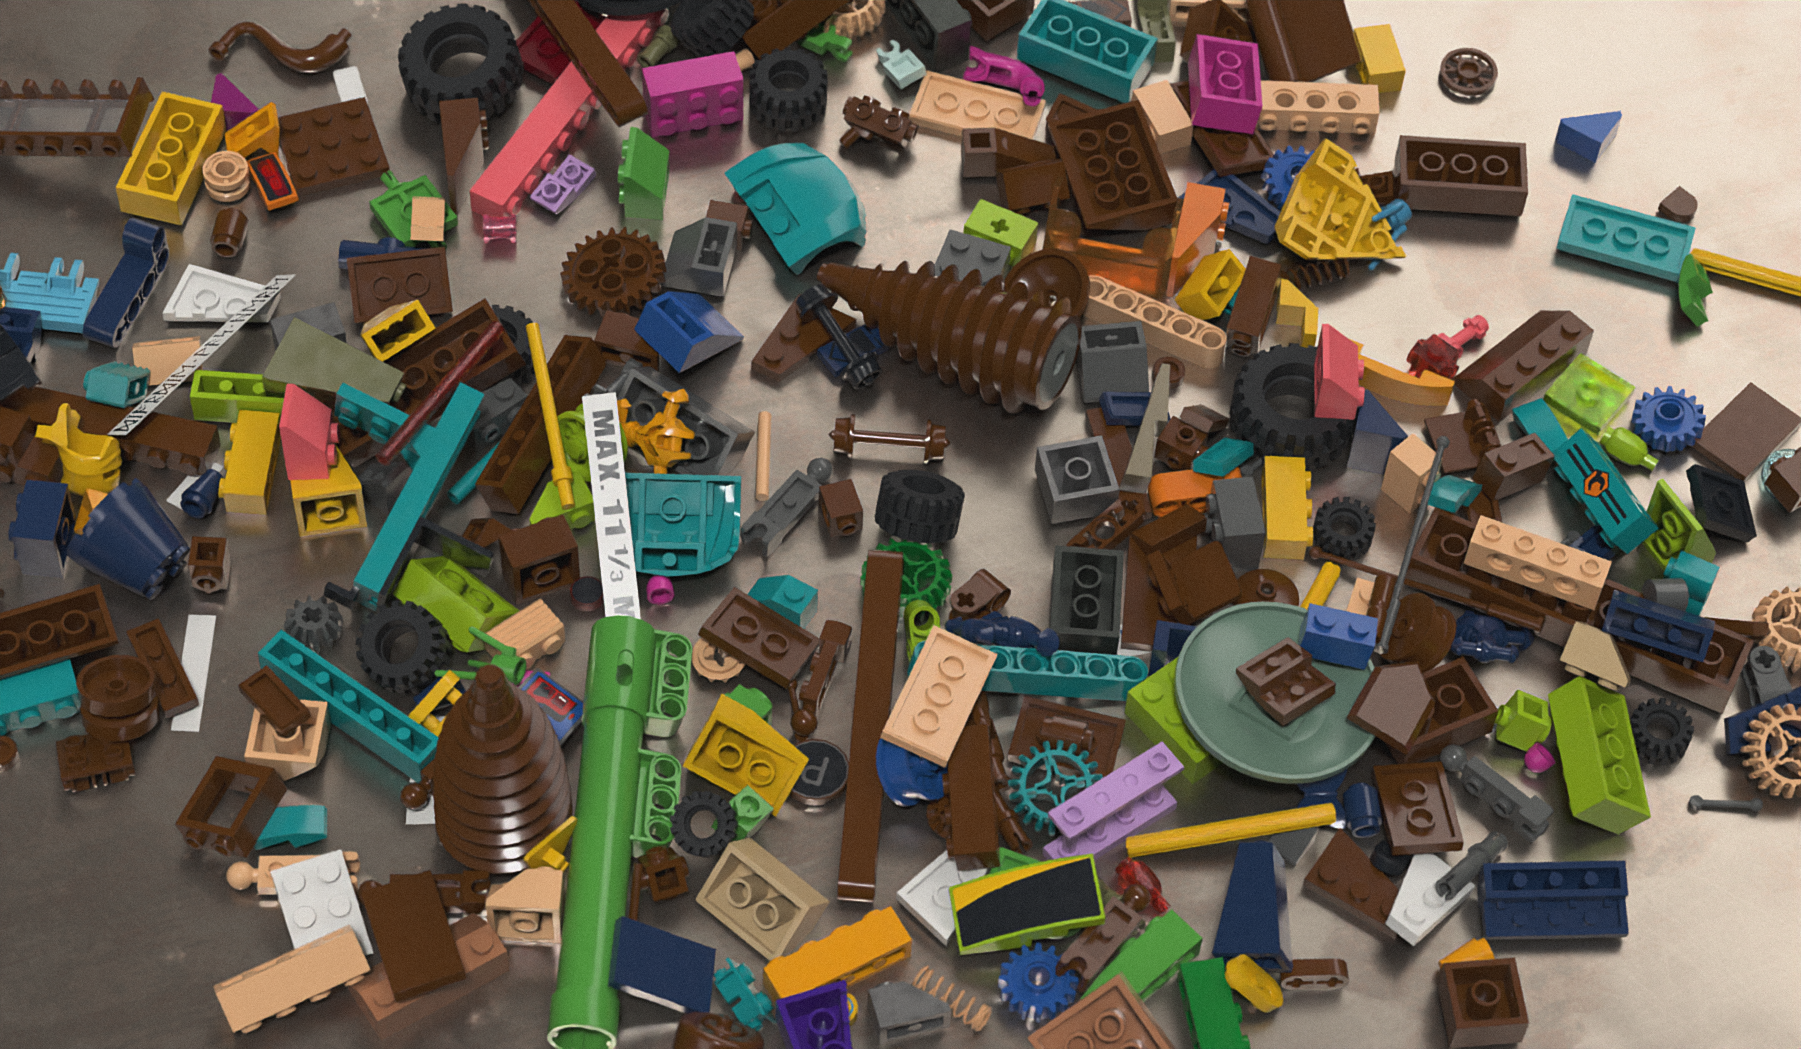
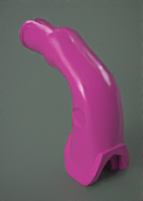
M970 46V59L975 60L978 65L974 68L966 67L963 73L964 80L983 81L1021 91L1026 105L1036 106L1040 103L1045 91V84L1026 64Z

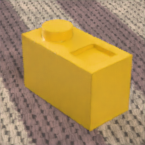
M1390 24L1354 28V34L1363 61L1356 65L1361 83L1378 85V93L1401 91L1406 69Z
M1230 249L1204 256L1174 301L1186 314L1202 321L1220 316L1240 286L1246 268Z

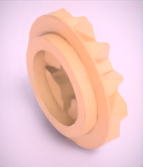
M704 638L699 639L692 649V666L697 670L699 677H707L711 683L714 680H723L726 683L733 676L739 677L740 671L743 667H746L745 663ZM715 649L724 658L723 666L718 665L717 661L714 660Z

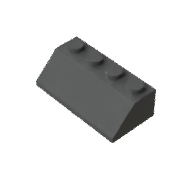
M652 367L631 368L617 397V400L627 399L630 405H632L628 409L626 422L637 421L640 426L647 425L657 412L663 413L668 400L662 396L664 391L673 392L685 389L689 402L680 404L676 418L680 419L687 428L695 433L694 439L683 438L681 451L692 454L691 459L679 461L670 468L680 474L727 476L742 460L755 431Z

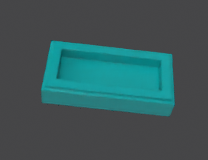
M1224 437L1193 460V472L1224 477L1254 454L1253 443Z

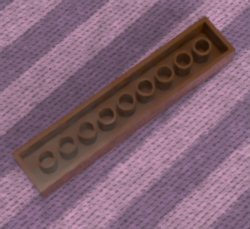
M1437 507L1434 508L1414 547L1405 576L1407 579L1485 604L1493 602L1536 617H1545L1541 633H1535V635L1563 647L1566 646L1576 621L1584 622L1602 630L1614 590L1645 599L1642 593L1606 578L1595 610L1468 566L1464 564L1477 524ZM1466 605V606H1468V607H1471V608H1473V609H1475V610H1478V611H1480V612H1482V613L1487 614L1486 611H1484V610H1481V609H1478V608H1475V607ZM1504 621V622H1506V623H1508V624H1511V625H1513V626H1515V627H1518V628H1520V629H1521V627H1522V626H1519V625H1516V624H1513V623ZM1715 624L1704 662H1700L1612 634L1629 675L1723 714L1755 641Z

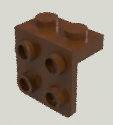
M1213 541L1172 563L1166 559L1160 550L1147 556L1152 567L1148 570L1149 577L1156 588L1160 587L1163 596L1159 598L1161 606L1167 616L1173 614L1181 624L1189 625L1240 599L1243 594L1228 556L1219 541Z

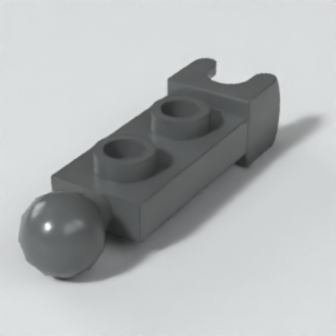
M822 457L813 459L807 467V475L796 469L758 512L754 511L743 523L740 533L742 542L749 544L755 538H762L765 547L762 550V554L765 557L770 556L782 543V538L819 499V486H823L820 483H826L833 475L831 462Z
M1449 744L1442 749L1440 761L1444 769L1450 772L1460 771L1462 773L1460 782L1464 784L1465 788L1471 794L1481 797L1490 804L1498 815L1511 820L1514 823L1512 829L1528 842L1533 843L1548 828L1549 822L1546 819L1554 813V810L1539 797L1534 795L1530 799L1476 756H1473L1468 761L1466 751L1457 744Z

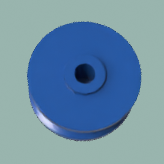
M880 738L876 750L877 772L882 787L892 801L900 806L908 807L917 804L921 799L932 801L940 799L945 795L942 774L948 773V763L945 767L940 766Z

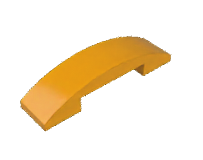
M1351 340L1358 346V360H1364L1363 379L1359 380V385L1381 396L1404 403L1423 406L1448 405L1455 381L1425 369L1419 379L1361 355L1364 344Z

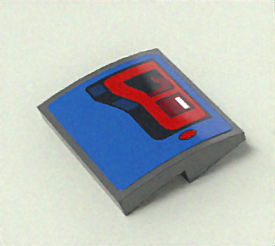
M539 668L534 670L519 686L520 689L534 698L546 713L562 747L570 736L572 737L582 725L583 701Z

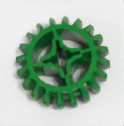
M890 538L888 546L878 543L876 550L900 551L904 554L899 617H903L906 606L915 600L927 602L936 612L937 607L943 608L946 603V597H949L951 593L950 583H952L953 575L948 559H943L941 549L933 551L932 543L921 545L918 542H908V540L901 539V542H896L893 538ZM864 561V564H862V575L860 576V585L863 588V596L865 591L867 561ZM932 582V584L927 589L923 590L922 592L918 591L921 588L926 587L927 583ZM922 610L915 616L922 622L925 618V612L928 614L929 612Z

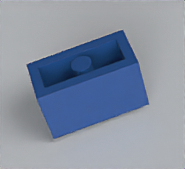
M1310 603L1300 627L1298 645L1309 652L1314 659L1365 670L1375 647L1378 618Z

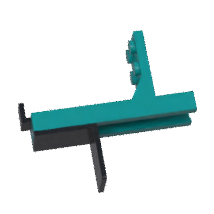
M342 382L336 393L334 416L338 417V421L346 427L352 429L359 427L369 432L368 435L379 443L386 444L389 442L395 445L412 470V473L355 577L351 590L348 591L328 581L324 589V596L351 610L357 602L379 613L378 607L383 604L388 605L393 595L392 593L419 545L484 577L488 576L494 558L492 551L426 519L481 415V411L478 409L484 399V393L460 382L436 428Z

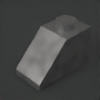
M905 981L897 983L882 982L874 988L868 989L867 1006L879 1044L950 1027V1005Z

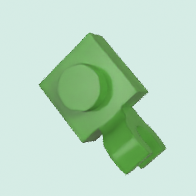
M825 22L819 23L818 28L813 27L803 39L796 41L797 44L820 55L829 50L836 59L842 62H847L853 55L852 51L847 50L851 46L852 41L847 37L837 35L835 25L833 24L829 27V31L824 33L823 27Z

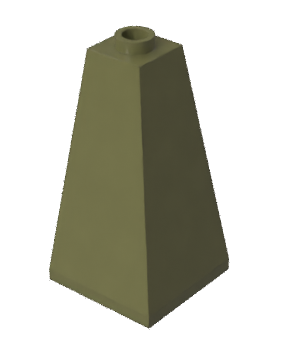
M295 317L262 376L263 389L268 392L285 394L286 384H295L314 398L336 401V393L342 382L388 405L391 404L392 400L398 403L407 386L402 383L404 372Z

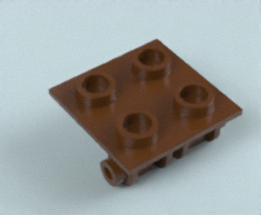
M1479 399L1470 400L1467 403L1468 407L1465 412L1424 419L1435 451L1438 448L1436 440L1439 436H1446L1450 441L1449 446L1444 449L1441 467L1444 474L1478 468L1484 453L1502 446L1488 409Z
M86 734L82 736L72 735L63 740L56 741L61 781L65 791L72 790V793L90 789L88 776H91L93 787L97 788L95 775L100 773L102 774L104 786L108 785L106 772H109L112 784L129 781L130 776L136 775L129 740L108 742Z

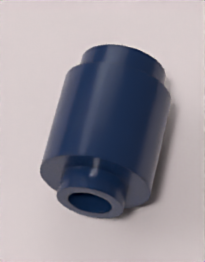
M1367 783L1353 784L1342 795L1347 827L1352 831V835L1357 838L1375 836L1380 832V825L1382 824L1377 789L1369 786Z

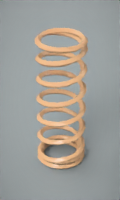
M929 966L923 967L915 977L912 985L918 989L922 987L921 990L925 991L926 984L933 975L934 969L929 971ZM925 971V973H924L922 979H921L920 982L916 985V983H917L919 977H920V976L922 975V973ZM944 976L940 977L935 987L928 994H932L935 997L939 986L944 981ZM951 983L940 1000L946 1002L948 995L955 986L954 983ZM962 990L957 999L950 1005V1008H953V1017L957 1018L963 1015V1023L965 1025L972 1023V1030L975 1029V1032H977L988 1021L992 1008L986 1005V1003L983 1004L978 1013L967 1022L968 1011L976 998L972 997L965 1009L956 1015L958 1003L965 994V990Z

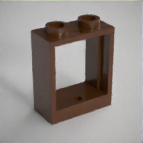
M1253 256L1249 257L1227 325L1226 347L1231 348L1233 353L1249 357L1250 354L1254 355L1259 352L1280 287L1281 264Z
M216 756L175 825L183 835V841L193 849L201 850L205 848L214 850L227 857L236 855L247 858L286 793L287 787L274 768ZM227 789L250 794L230 828L207 823Z

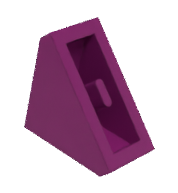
M222 73L216 75L211 103L222 105L226 131H229L259 109Z

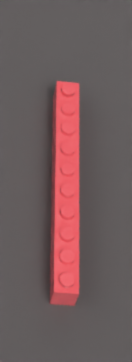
M666 8L640 15H608L596 32L625 71L627 67L630 68L635 63L637 54L643 46L647 47L650 44L653 33L657 28L666 23L669 10ZM570 62L470 189L471 211L505 225L511 216L518 214L522 202L528 194H532L535 191L539 180L545 172L549 173L552 170L559 154L569 148L572 138L577 131L584 129L594 109L601 107L602 104L572 62Z

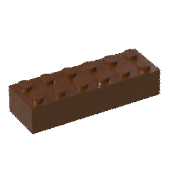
M486 298L383 361L404 372L402 383L407 385L399 402L397 403L392 400L390 406L426 424L443 415L460 382L481 392L526 365ZM317 399L332 409L333 421L340 425V443H336L343 457L353 468L393 445L389 442L382 444L373 440L368 435L369 432L359 427L352 429L341 424L338 421V417L334 416L336 401Z

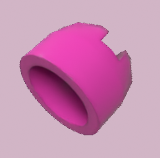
M662 575L653 576L646 585L648 601L652 604L661 605L673 600L674 588L671 580Z
M1536 742L1527 750L1524 763L1527 769L1533 773H1542L1555 764V759L1542 744Z

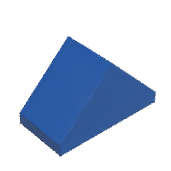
M1621 111L1561 118L1555 140L1557 144L1596 163L1617 135L1622 113Z

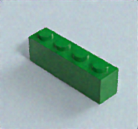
M1223 957L1180 963L1176 980L1193 1049H1250L1248 1036L1241 1034L1239 1024H1242V1011L1239 1002L1234 1003L1231 992L1234 989L1227 983Z

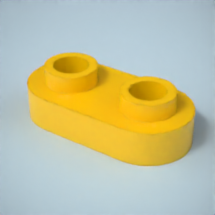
M1241 954L1227 962L1225 972L1227 983L1232 989L1239 991L1256 1009L1269 1013L1282 1006L1283 995L1278 983L1247 955Z

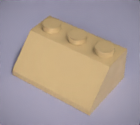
M750 837L729 842L695 901L769 961L778 956L786 957L814 929L830 902Z

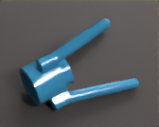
M1395 199L1387 206L1381 207L1382 211L1372 217L1373 222L1386 217L1392 228L1390 230L1394 231L1391 235L1394 242L1401 234L1407 231L1405 223L1412 216L1410 207L1401 199ZM1373 259L1368 269L1374 270L1382 259Z

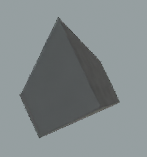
M404 461L371 464L357 477L361 483L363 498L389 515L412 470Z

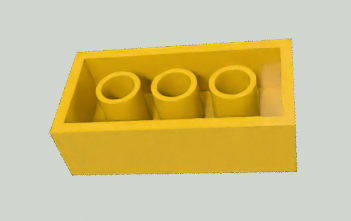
M161 92L132 152L133 155L129 158L116 185L121 212L182 226L204 179L203 164L208 157L216 153L227 130L222 105Z

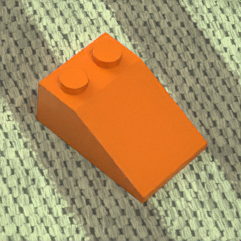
M1187 182L1172 255L1166 296L1173 297L1187 282L1204 256L1214 254L1216 241L1223 242L1225 222L1230 204L1223 202L1224 188Z

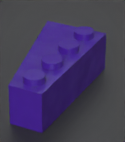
M846 979L776 1000L775 1020L786 1049H852Z

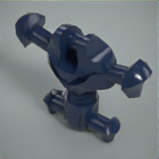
M1466 610L1456 620V634L1451 650L1459 656H1473L1474 659L1481 663L1494 662V660L1514 663L1519 657V651H1525L1533 644L1535 632L1526 627H1521V631L1506 630L1505 625L1498 618L1488 615L1474 614V611Z
M996 611L983 616L981 619L971 618L963 621L961 617L947 620L945 623V630L957 636L960 635L961 638L974 644L990 646L993 643L996 646L1034 648L1043 657L1051 656L1060 646V638L1051 628H1046L1041 632L1034 624L1017 616H1011L1010 618L1008 616L1002 617V614Z

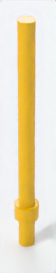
M529 323L526 325V331L554 467L551 470L553 484L558 487L562 509H572L575 507L571 483L574 480L571 467L567 466L540 328L538 323Z

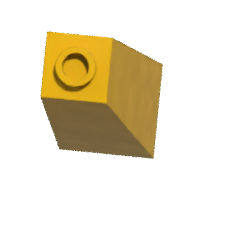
M337 446V464L331 465L329 479L290 480L299 537L367 527L361 483Z

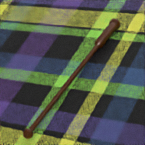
M1313 546L1309 550V555L1313 559L1323 558L1376 576L1388 575L1397 582L1398 575L1323 552L1319 546ZM1407 578L1404 579V585L1484 610L1488 616L1532 629L1535 633L1540 634L1543 629L1545 617H1536L1493 602L1485 604Z

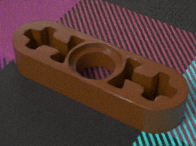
M1134 494L1121 496L1075 535L1066 546L1095 548L1096 546V549L1113 550L1145 521L1146 510L1143 500ZM1136 508V514L1127 513L1125 515L1124 509L1133 510ZM1120 520L1122 521V527L1118 523ZM1104 526L1112 527L1115 530L1114 535L1108 539H1101L1097 537L1096 533ZM1088 539H1091V540H1092V544H1091V545H1089V540H1088Z

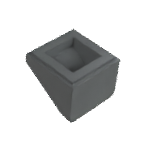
M1310 827L1274 833L1268 842H1273L1282 858L1296 866L1315 842L1317 829Z

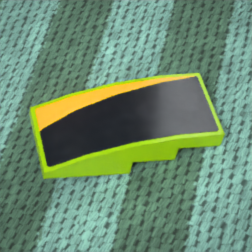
M1093 853L1007 869L951 886L948 890L959 955L1021 948L1022 945L1029 947L1032 944V940L1067 936L1069 929L1105 924V913Z

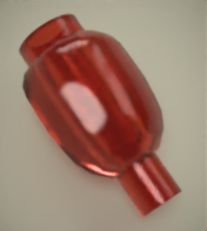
M1128 856L1115 868L1114 871L1119 875L1118 883L1123 890L1132 884L1143 885L1150 892L1151 899L1149 905H1152L1160 915L1164 914L1171 907L1162 896L1161 882L1143 861H1134Z

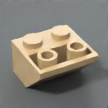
M1576 621L1560 658V661L1567 663L1565 670L1582 677L1587 676L1588 672L1599 676L1597 683L1615 691L1619 690L1620 686L1628 687L1631 678L1613 635L1584 622Z

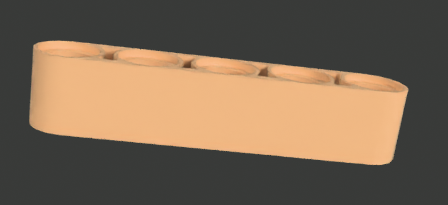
M1089 276L1090 295L1086 308L1082 313L1085 317L1101 324L1141 321L1147 344L1203 368H1216L1222 363L1227 338L1224 331L1219 327L1103 277Z

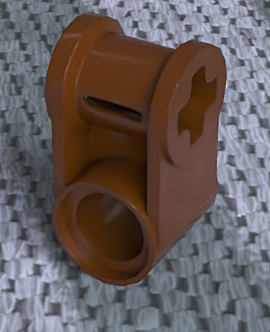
M980 569L969 581L952 593L950 599L952 610L949 613L948 620L956 617H961L963 621L971 618L981 619L993 611L997 612L1008 601L1011 589L986 569Z

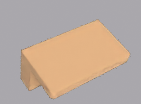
M200 336L134 343L132 346L134 365L137 368L142 366L143 369L148 368L150 370L148 386L160 385L202 346ZM201 364L196 370H203V365ZM195 371L183 382L193 381Z

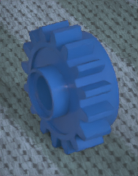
M1287 146L1284 153L1278 149L1272 158L1269 157L1261 174V178L1266 180L1262 190L1268 192V201H1273L1278 205L1277 209L1283 208L1294 182L1293 179H1295L1296 175L1315 152L1314 150L1309 154H1305L1303 146H1300L1297 152H1294L1291 146Z
M1668 386L1666 392H1662L1658 387H1655L1653 395L1644 392L1642 400H1636L1631 419V423L1634 424L1633 432L1634 434H1640L1641 439L1654 450L1658 449L1665 452L1683 451V448L1688 445L1694 446L1696 438L1702 437L1706 421V415L1703 414L1704 406L1703 404L1695 405L1697 399L1695 395L1688 398L1685 397V389L1674 393L1672 386Z
M1036 943L1034 951H1030L1026 945H1022L1020 956L1010 952L1008 963L1003 962L1001 965V975L998 979V988L1002 989L1001 1001H1009V1011H1017L1021 1014V1019L1023 1020L1027 1017L1035 1019L1036 1023H1040L1041 1019L1044 1018L1052 1020L1056 1017V1013L1059 1011L1064 1012L1068 1009V1002L1074 1003L1075 990H1077L1079 978L1075 977L1076 970H1069L1061 977L1056 975L1055 968L1063 954L1058 957L1054 955L1055 946L1053 945L1048 951H1042L1040 943ZM1040 981L1045 985L1037 986L1032 984L1031 982Z

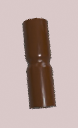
M1388 575L1376 576L1369 601L1370 607L1366 613V616L1378 618L1375 644L1381 642L1387 619V610L1390 607L1396 584L1395 579Z

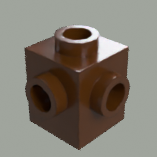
M1172 416L1157 438L1154 458L1166 463L1174 470H1192L1193 460L1209 449L1206 447L1208 433Z
M655 846L646 850L645 855L637 857L638 864H643L640 891L645 890L653 901L669 900L678 894L688 891L685 877L689 876V870L684 856H679L672 847Z

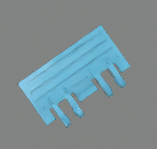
M10 253L4 270H0V306L40 311L42 329L83 333L84 322L96 302V292L100 284L97 278L85 277L82 287H79L84 274L83 260H74L68 277L62 276L64 272L63 258L55 257L49 273L21 271L18 280H15L19 270L20 256L18 253Z

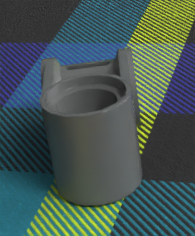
M1768 646L1754 648L1750 653L1749 661L1744 665L1741 672L1750 697L1751 707L1792 690L1778 653Z

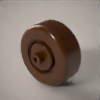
M691 1012L680 1018L672 1046L673 1049H764L765 1043L762 1035L757 1030L748 1025H743L742 1022L735 1020L730 1015Z

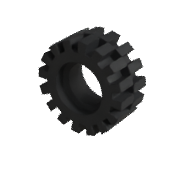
M1335 497L1332 499L1331 504L1327 500L1323 503L1322 508L1319 507L1313 525V540H1316L1315 546L1323 547V552L1343 556V558L1350 560L1351 555L1354 560L1359 559L1361 553L1365 555L1369 547H1371L1376 528L1374 514H1369L1370 508L1367 505L1360 508L1361 501L1355 499L1354 504L1349 503L1350 497H1344L1343 502H1340L1339 498ZM1335 523H1346L1356 529V534L1350 536L1340 535L1333 531L1331 526Z
M1654 698L1648 699L1647 704L1642 702L1638 705V708L1632 714L1630 723L1636 750H1639V759L1643 760L1645 756L1650 757L1648 763L1654 765L1656 759H1659L1660 766L1667 764L1668 759L1673 764L1677 762L1678 757L1682 758L1694 732V726H1691L1693 720L1691 715L1685 717L1687 710L1684 707L1677 710L1676 706L1678 703L1672 700L1671 704L1667 705L1666 698H1660L1658 704H1656ZM1649 724H1661L1672 732L1673 737L1665 740L1656 738L1649 733L1647 726Z
M709 791L692 792L690 796L686 795L681 798L682 802L675 805L673 808L675 810L674 815L670 817L672 822L670 831L675 837L674 841L682 850L695 856L705 858L721 854V851L726 849L729 842L735 839L737 835L735 830L738 827V821L735 818V810L726 799ZM702 810L711 811L717 818V829L708 838H698L691 830L693 816Z

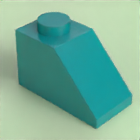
M790 575L759 578L747 594L803 629H806L818 610V589Z

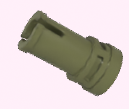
M662 25L653 36V41L637 56V61L643 68L655 66L666 53H670L680 44V41L672 34L670 26Z

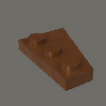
M801 293L798 294L751 361L752 370L778 382H781L809 361V357L817 352V349L834 341L819 318L809 322H803L800 319L801 311L796 304V300ZM834 308L829 309L843 332L846 331L848 333L856 327L855 318Z
M1339 828L1305 877L1303 886L1396 940L1399 934L1385 923L1399 889L1381 870L1371 863L1370 858Z

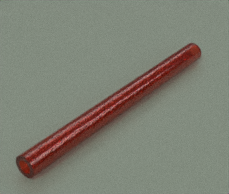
M492 321L376 453V459L382 465L389 466L458 387L459 383L466 378L504 334L505 330L500 323Z

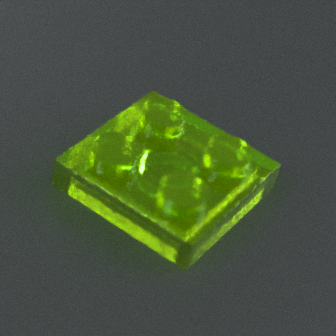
M1580 353L1548 389L1543 400L1575 422L1599 435L1631 398L1635 386Z

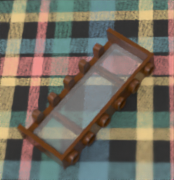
M137 77L131 94H128L123 83L116 79L112 80L109 85L108 91L110 94H99L95 84L88 79H84L80 85L79 90L81 94H71L65 82L60 79L53 81L50 88L52 94H42L37 83L31 79L24 81L22 86L24 94H14L9 84L5 80L0 79V156L132 157L131 150L150 102L154 100L143 77Z

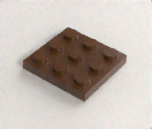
M365 97L278 117L280 128L279 144L298 197L380 178L383 173L387 174V171H390Z

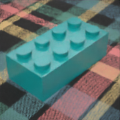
M1041 0L1019 33L1017 59L1127 103L1132 100L1133 90L1140 87L1155 62L1158 38L1064 0Z

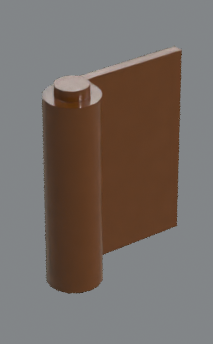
M1245 0L1269 81L1313 82L1363 62L1344 0Z

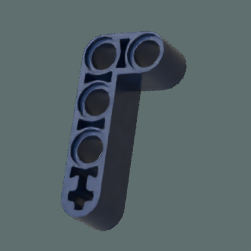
M133 217L127 221L122 234L124 255L87 315L83 326V337L85 339L114 348L119 347L162 275L169 259V247L164 227Z

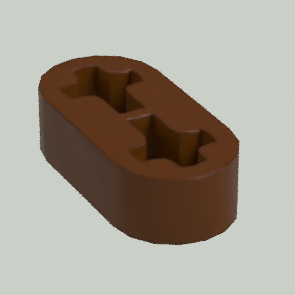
M1341 959L1293 960L1292 973L1279 972L1281 986L1287 990H1332L1342 988L1349 983L1347 962Z

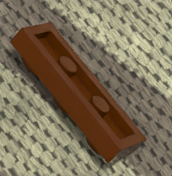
M159 618L126 631L136 657L142 658L151 664L155 672L156 695L166 719L199 706L198 698Z

